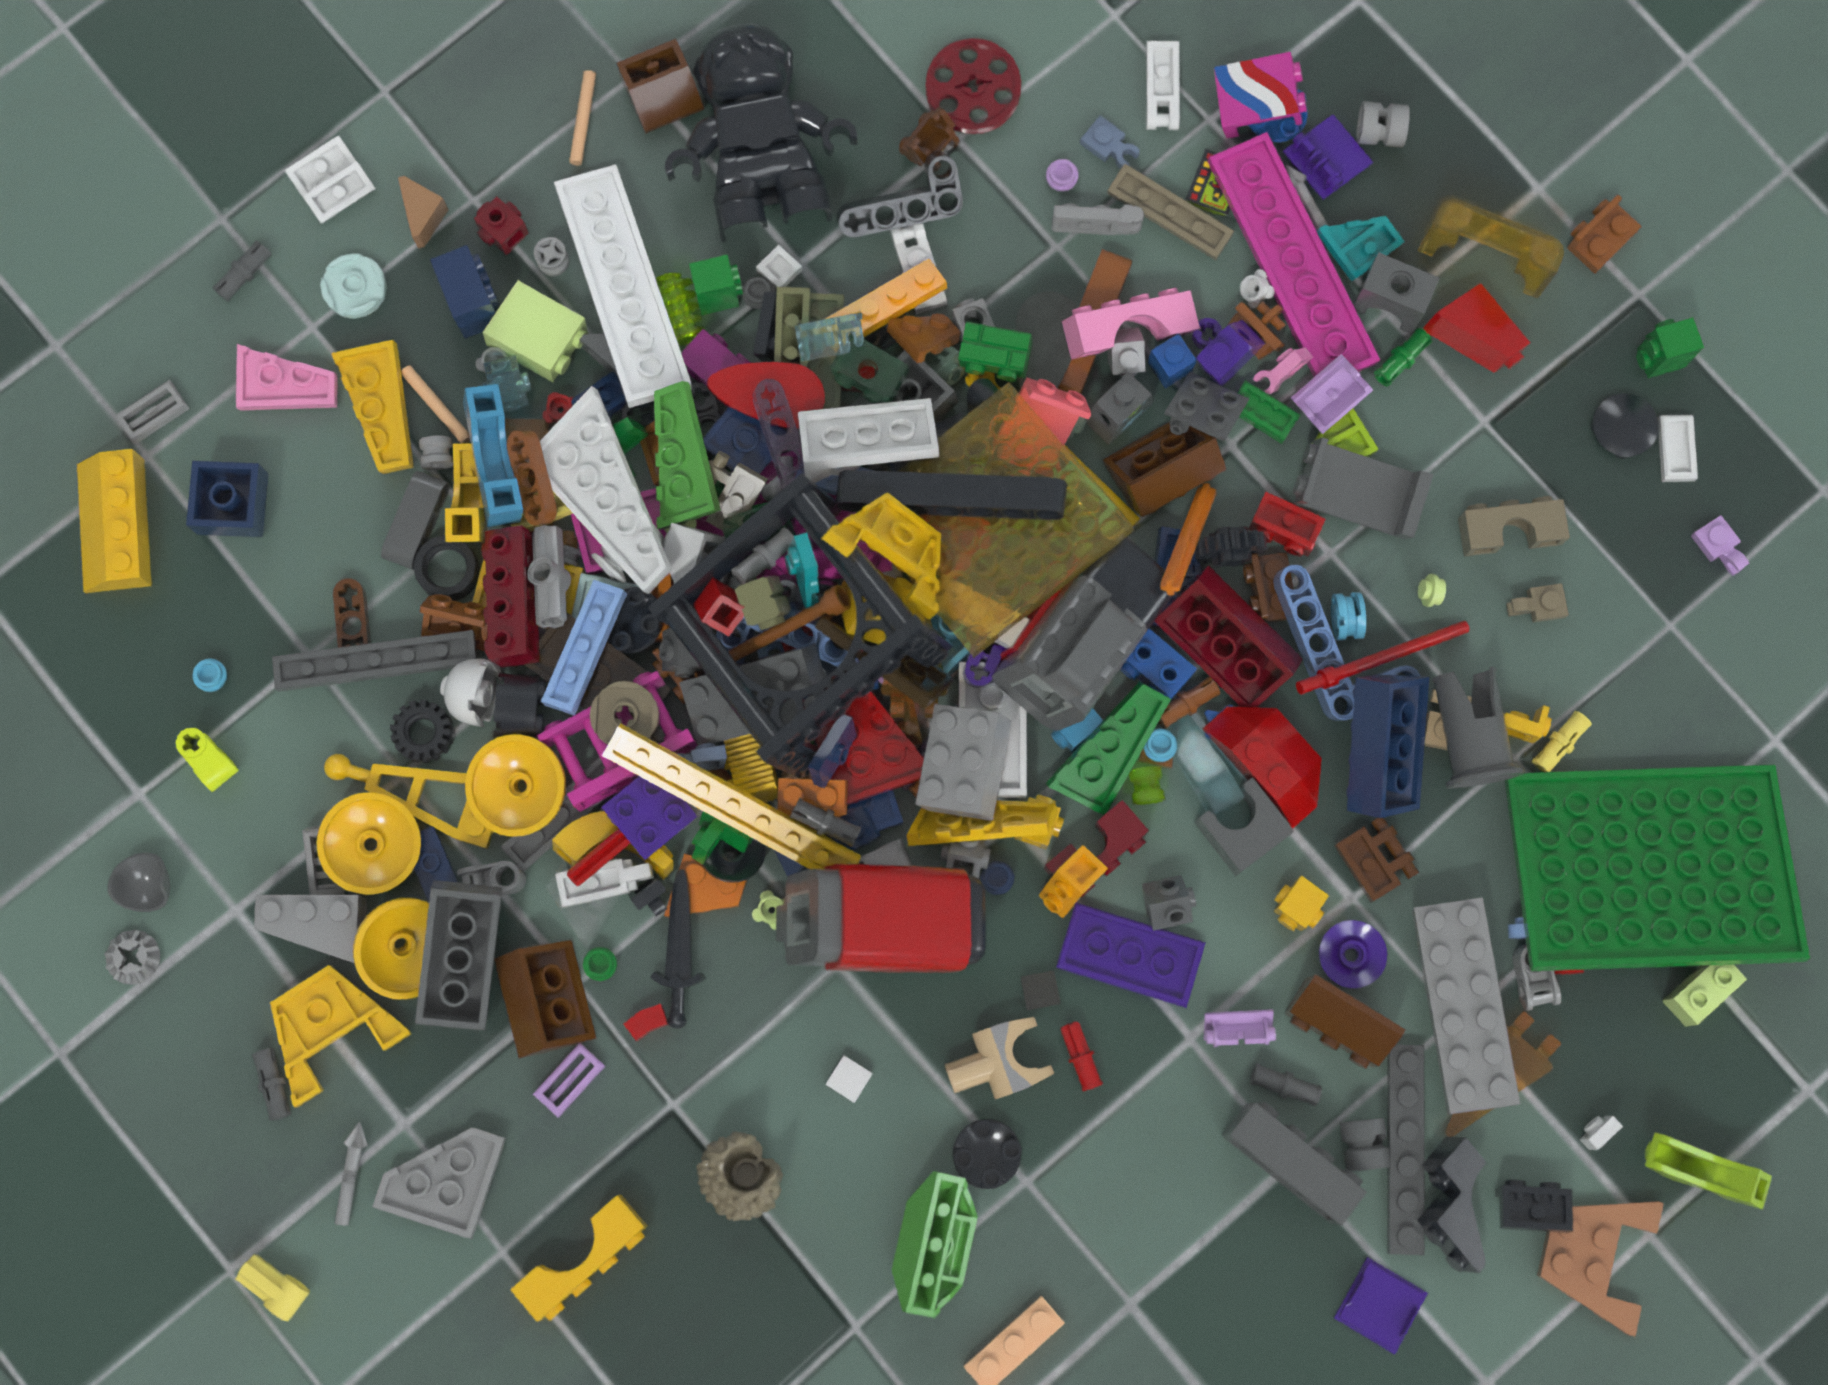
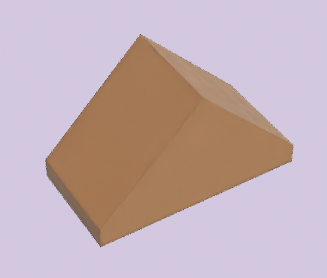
M405 176L398 177L412 238L418 248L425 247L449 209L441 196Z

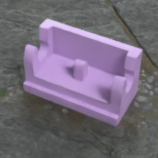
M1340 354L1295 393L1291 399L1323 434L1369 395L1373 389L1346 358Z

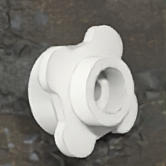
M1261 269L1256 270L1254 275L1244 278L1240 285L1241 295L1248 301V306L1251 308H1257L1266 298L1271 299L1275 293L1273 286L1267 280L1265 271Z

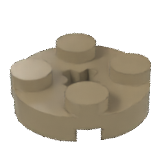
M629 681L612 683L593 700L590 709L591 726L599 739L607 745L610 743L620 723L622 724L621 720L616 719L615 715L616 712H622L623 706H629V712L634 713V719L629 720L628 725H625L650 740L658 728L660 719L658 704L652 693L637 683Z

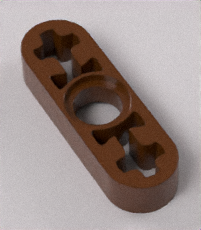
M351 578L342 579L333 589L338 648L351 646L350 644L345 645V642L356 643V645L371 644L366 591L358 581ZM348 587L358 592L357 595L352 596V606L355 609L360 608L359 612L349 610L348 601L342 597V594L347 593ZM351 618L359 619L362 624L361 630L355 635H347L344 631L346 621Z

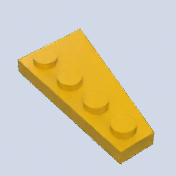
M394 340L331 353L335 364L338 365L344 387L351 397L355 415L360 420L364 430L363 435L377 470L382 474L414 468L397 343Z
M997 800L993 821L932 812L921 807L906 834L908 846L1049 834L1057 817L1056 803Z

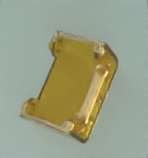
M1446 195L1439 200L1417 250L1433 256L1436 250L1442 246L1447 245L1450 248H1454L1459 235L1517 257L1519 260L1513 273L1521 274L1524 278L1525 288L1523 293L1537 299L1557 274L1564 256L1563 245L1552 233L1457 195Z

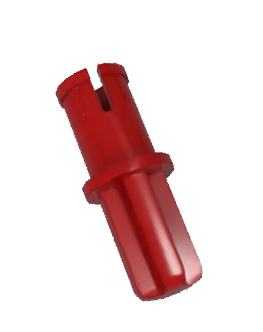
M1075 1021L1063 1025L1060 1031L1071 1057L1068 1059V1062L1074 1065L1082 1091L1102 1085L1103 1082L1092 1058V1055L1095 1053L1093 1050H1089L1079 1022Z

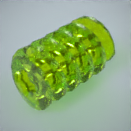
M677 272L665 273L655 279L678 346L690 343L702 329L705 330V327H695V324L703 320L702 315L692 314V312L699 309V304L697 302H688L696 297L694 290H685L693 284L692 279L682 278L681 274Z

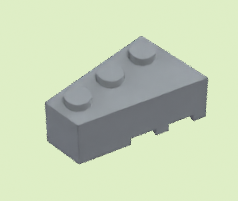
M256 895L254 929L354 963V938L360 924L366 918L367 899L360 895Z

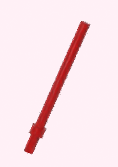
M1461 621L1339 667L1329 666L1318 670L1316 675L1296 682V689L1302 695L1318 688H1331L1338 685L1342 679L1469 633V625L1466 621Z

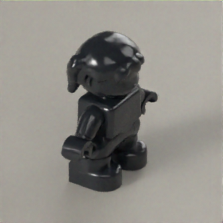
M741 23L722 28L715 32L703 46L700 56L695 61L693 74L704 97L709 101L714 115L704 118L696 124L685 145L687 149L673 151L665 161V171L669 182L675 179L674 171L680 164L691 165L693 167V179L700 182L702 177L700 160H706L719 147L720 155L716 176V192L713 202L721 242H726L725 229L737 224L761 222L763 228L768 227L764 206L780 204L784 224L789 223L788 219L790 216L814 209L825 210L827 222L832 221V211L824 177L818 171L810 152L801 140L799 131L813 138L822 137L823 149L829 157L834 152V145L830 139L835 134H844L849 138L850 144L857 145V131L850 121L836 118L828 122L829 118L809 101H790L789 86L792 81L794 52L773 30L755 23Z

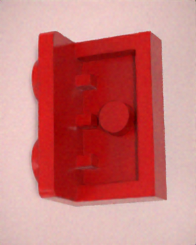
M1265 492L1248 530L1264 532L1267 543L1277 542L1284 546L1286 552L1294 556L1301 557L1305 555L1308 557L1315 546V542L1326 519Z

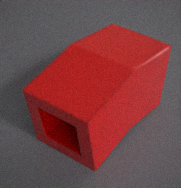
M659 1004L639 1011L623 1023V1025L635 1041L638 1042L651 1031L668 1026L663 1005Z

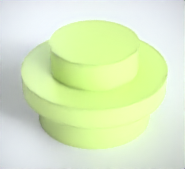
M1428 574L1419 583V599H1421L1423 606L1426 607L1440 605L1443 602L1446 593L1445 580L1439 579L1436 574Z

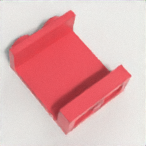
M1027 377L993 442L997 459L1045 477L1055 478L1062 471L1058 456L1079 416L1089 420L1092 415L1086 398L1073 390L1065 392L1057 389L1054 384L1047 380L1039 379L1036 381Z

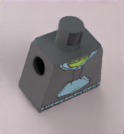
M1128 372L1094 404L1091 411L1092 415L1089 420L1087 419L1086 424L1110 445L1153 405L1152 395ZM1103 415H1105V416L1107 417V419L1109 420L1110 424L1106 423V422L1103 420V418H1102Z

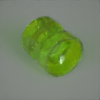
M1148 766L1131 769L1129 781L1134 786V791L1131 794L1132 805L1154 804L1166 800L1165 790L1160 785V780L1163 777L1162 767Z

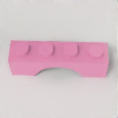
M1171 288L1158 292L1159 297L1150 299L1149 294H1142L1130 298V303L1121 305L1120 300H1113L1101 304L1102 309L1092 311L1090 305L1072 310V316L1062 321L1071 359L1100 354L1113 348L1118 328L1125 321L1143 325L1153 334L1157 341L1170 339L1177 334L1184 336L1200 329L1191 290L1178 293L1177 288Z

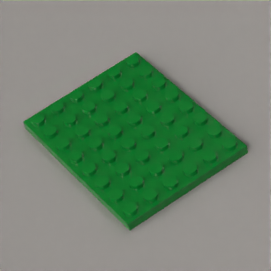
M1775 765L1525 773L1522 776L1504 780L1530 971L1806 962L1810 959Z

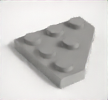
M473 1127L460 1133L458 1136L431 1148L414 1159L385 1172L372 1207L472 1239L506 1138Z

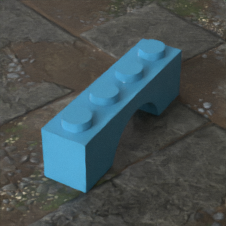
M493 384L465 388L463 405L487 527L520 523L523 506L518 481L513 473L507 451L505 416L499 385Z

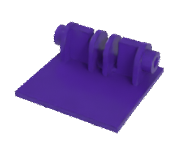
M1333 114L1307 134L1299 133L1292 140L1294 143L1283 150V153L1296 169L1307 176L1306 181L1322 200L1373 164V161Z
M640 776L601 807L609 820L619 828L644 860L698 817L686 801Z

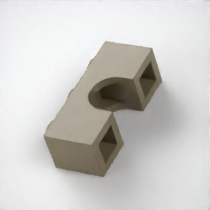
M1551 496L1538 497L1533 499L1532 503L1520 504L1519 500H1508L1501 502L1499 507L1487 508V504H1474L1468 506L1467 510L1458 518L1464 556L1497 553L1504 546L1503 527L1510 525L1519 527L1524 531L1527 536L1529 549L1560 546L1570 538L1564 500H1552Z

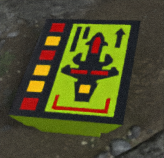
M1205 149L1185 200L1195 207L1210 213L1228 215L1230 207L1208 164L1209 157L1218 153Z

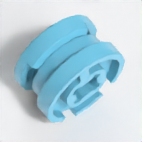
M1353 592L1350 596H1344L1342 593L1332 595L1331 624L1336 640H1345L1347 636H1353L1354 639H1363L1365 637L1366 609L1361 592Z

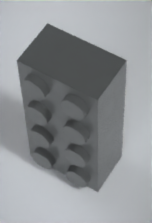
M815 643L738 664L741 670L757 684L779 691L807 688L825 678ZM705 673L679 682L698 745L717 743L750 734ZM809 696L804 701L805 707L815 700V696ZM773 697L768 698L764 703L772 708L775 699ZM788 700L782 706L781 718L785 724H788L796 716L797 706L794 700Z
M433 880L430 891L415 1024L485 1031L502 887Z
M1265 1102L1246 1103L1221 1136L1330 1224L1342 1226L1367 1193V1191L1360 1187L1363 1181L1349 1169L1343 1170L1334 1166L1332 1163L1335 1158L1320 1146L1317 1148L1311 1147L1304 1142L1307 1136L1293 1124L1283 1125L1278 1121L1277 1117L1280 1114Z

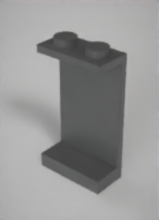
M1325 438L1313 440L1312 444L1309 443L1303 455V462L1306 463L1303 475L1297 477L1293 488V494H1296L1295 504L1401 539L1414 538L1433 474L1424 471L1411 472L1329 445L1327 444L1328 439Z

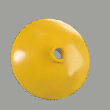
M505 735L485 744L473 757L465 779L466 799L477 820L487 829L497 834L512 837L530 835L547 826L559 812L566 791L565 773L557 755L545 743L526 735ZM522 779L527 784L524 792L518 789V783Z
M358 793L341 800L326 814L317 835V853L325 873L340 887L358 894H379L400 885L414 870L421 851L420 830L412 813L398 800L380 793ZM370 838H374L377 841V848L373 851H368L365 848V842Z
M416 898L394 899L375 908L360 924L353 943L354 965L361 979L374 992L387 998L399 1000L418 997L429 902ZM399 938H404V946H402L401 948H396V940Z

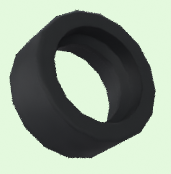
M445 535L435 537L423 544L415 555L413 569L416 580L424 591L431 596L442 594L449 596L453 601L459 600L472 592L478 582L480 574L479 561L466 542H446ZM453 550L461 554L465 559V576L455 586L440 587L429 578L428 564L431 558L440 551Z

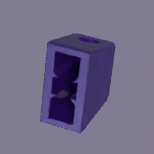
M1241 320L1227 325L1198 354L1196 360L1198 365L1218 385L1224 386L1266 343Z

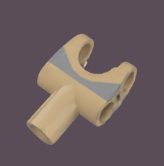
M1035 1017L1001 1023L972 1034L978 1053L944 1064L954 1094L989 1082L994 1099L996 1100L1024 1090L1055 1074L1052 1065L1037 1069V1067L1027 1068L1020 1065L1013 1056V1045L1017 1037L1022 1035L1025 1030L1038 1026Z

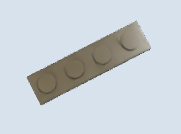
M1127 164L1123 165L1107 190V194L1121 203L1139 206L1144 211V217L1215 261L1234 234V230Z

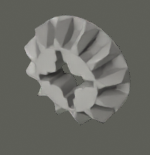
M139 930L121 932L116 938L110 940L108 950L104 953L106 957L105 968L113 976V979L129 985L140 984L148 980L156 972L160 963V949L157 942L152 936ZM138 948L136 957L142 966L134 963H129L125 966L127 957L122 950L134 951Z

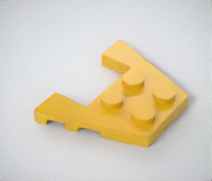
M888 492L863 507L858 513L848 516L837 526H832L823 535L822 539L845 557L850 555L859 540L862 539L870 549L879 552L891 561L899 571L908 574L915 580L905 600L908 605L928 620L938 612L939 603L935 602V594L939 591L940 582L936 579V569L940 566L941 533Z
M331 965L326 966L270 1002L279 1045H281L285 1061V1074L290 1084L292 1094L290 1097L295 1108L300 1107L324 1091L307 1063V1059L361 1024L367 1023L384 1051L412 1034L405 1025Z

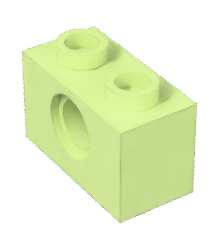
M1734 964L1699 966L1666 996L1662 1002L1685 1027L1698 1025L1741 986L1747 978Z

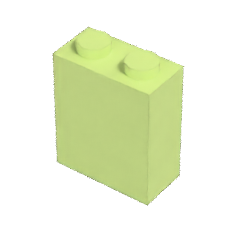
M520 281L516 282L483 331L487 346L500 348L505 351L507 357L514 359V361L551 382H554L558 374L563 375L571 362L570 356L576 348L580 349L582 347L579 339L584 334H588L586 321L583 316Z

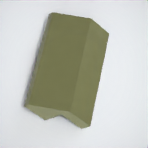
M777 287L774 362L800 364L812 370L818 376L824 388L825 403L823 409L840 408L843 350L838 353L835 351L820 330L819 322L844 308V294L811 293L810 288Z

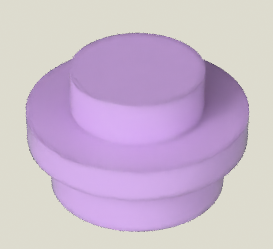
M1056 160L1047 169V183L1056 191H1068L1077 183L1078 170L1068 160Z

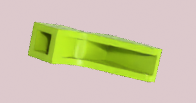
M1654 1133L1653 1140L1648 1143L1645 1151V1166L1666 1178L1711 1191L1727 1200L1763 1210L1772 1176L1766 1172L1716 1156L1658 1133Z

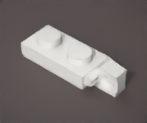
M631 859L609 861L580 886H575L567 877V871L555 874L563 908L628 894L630 891L638 890L637 882L654 878L652 866L649 863L633 866Z

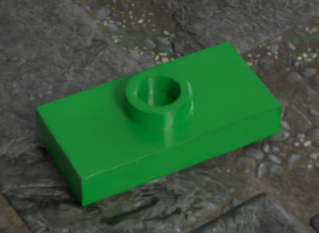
M1245 380L1237 393L1248 398L1249 401L1239 418L1282 444L1301 414Z

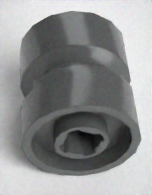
M1384 1118L1340 1122L1342 1142L1348 1145V1149L1343 1152L1345 1169L1361 1171L1391 1167L1389 1149L1382 1144V1141L1387 1137Z

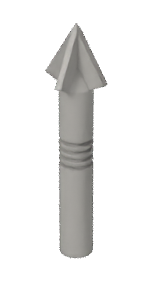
M1286 164V171L1315 229L1317 230L1321 226L1328 225L1304 183L1307 176Z
M360 1121L343 1143L348 1149L344 1166L346 1171L343 1172L345 1173L343 1175L344 1178H342L344 1181L341 1183L335 1224L349 1225L356 1185L354 1182H356L355 1178H357L355 1175H357L356 1172L359 1168L362 1148L368 1146Z

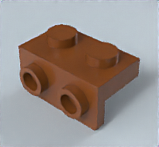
M442 594L429 595L420 605V613H424L421 636L473 630L475 632L477 649L485 651L484 643L488 638V631L483 614L484 606L477 602L461 603L453 601L449 596Z

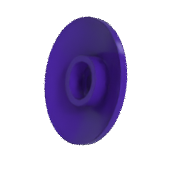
M1347 920L1334 925L1325 933L1319 946V961L1324 973L1337 985L1352 989L1362 988L1375 982L1383 973L1387 963V948L1383 937L1374 927L1362 921ZM1347 949H1353L1356 952L1357 957L1355 961L1351 962L1346 959L1345 952Z

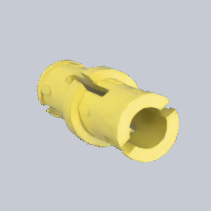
M1574 711L1558 732L1553 731L1549 736L1550 741L1533 758L1532 763L1542 772H1551L1566 753L1570 754L1574 750V744L1592 725L1591 721L1579 711Z

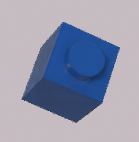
M1177 334L1151 350L1148 364L1166 389L1187 376L1189 372H1193L1197 360L1181 336Z

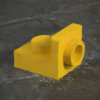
M1543 705L1537 709L1533 721L1529 720L1530 716L1518 711L1506 712L1504 716L1508 736L1532 744L1542 736L1546 737L1552 722V718L1548 717L1550 707Z

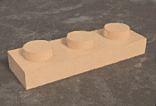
M1040 1296L964 1365V1368L978 1385H997L1063 1326L1065 1322L1047 1301Z

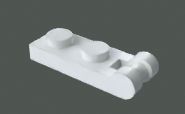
M1147 41L1146 130H1156V127H1168V130H1179V41ZM1157 106L1168 107L1169 113L1157 114Z
M923 223L890 230L903 273L928 258L935 265ZM915 238L917 245L906 248L904 241ZM944 291L914 308L916 314L946 306L947 299Z

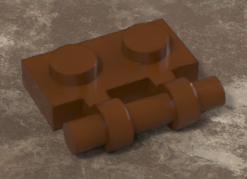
M1384 817L1377 818L1371 822L1378 833L1376 836L1371 838L1366 828L1363 827L1334 845L1371 903L1401 885V882L1394 873L1400 868L1407 879L1419 873L1412 862L1415 860L1410 851L1406 852L1395 836L1398 834L1393 825L1389 827ZM1382 843H1385L1395 859L1389 864L1377 847Z

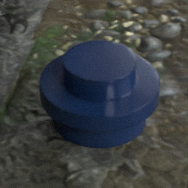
M993 861L988 863L987 869L983 868L981 881L987 892L994 895H1002L1013 886L1014 872L1007 863Z

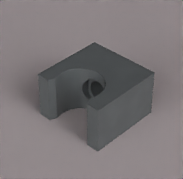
M1378 252L1353 306L1356 312L1360 314H1365L1368 308L1388 311L1401 319V331L1412 335L1426 312L1439 277ZM1391 284H1400L1405 289V293L1395 292Z
M1253 777L1238 789L1239 796L1247 803L1250 809V820L1246 827L1239 830L1225 828L1210 811L1204 813L1195 822L1196 826L1235 876L1295 832Z

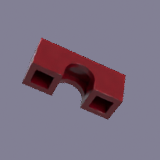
M1123 800L1094 825L1105 840L1104 851L1095 857L1108 868L1104 873L1106 877L1121 865L1118 858L1127 850L1133 855L1147 843L1143 837L1149 830ZM1069 844L1045 865L1044 870L1052 878L1055 872L1077 849L1072 844ZM1093 884V885L1080 897V899H1081L1084 895H1086L1090 890H1092L1096 885Z

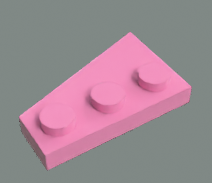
M237 344L236 407L239 411L337 408L338 376L335 372L298 361L292 362L278 358L277 355L267 352L261 353Z

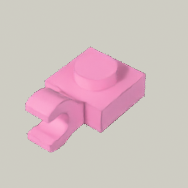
M1306 347L1297 350L1290 348L1276 359L1279 364L1274 369L1258 372L1253 380L1259 382L1264 377H1267L1270 380V387L1264 392L1269 395L1273 394L1286 379L1291 378L1313 356Z

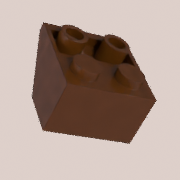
M676 38L617 62L620 78L645 134L704 110L691 71Z

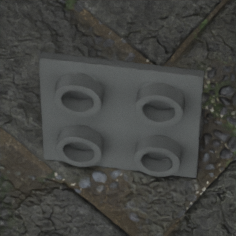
M1189 372L1164 414L1171 417L1169 424L1173 434L1180 435L1185 433L1189 426L1224 442L1249 399Z

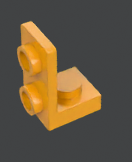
M1082 845L1055 872L1040 892L1039 897L1043 900L1048 910L1064 918L1080 897L1108 868Z

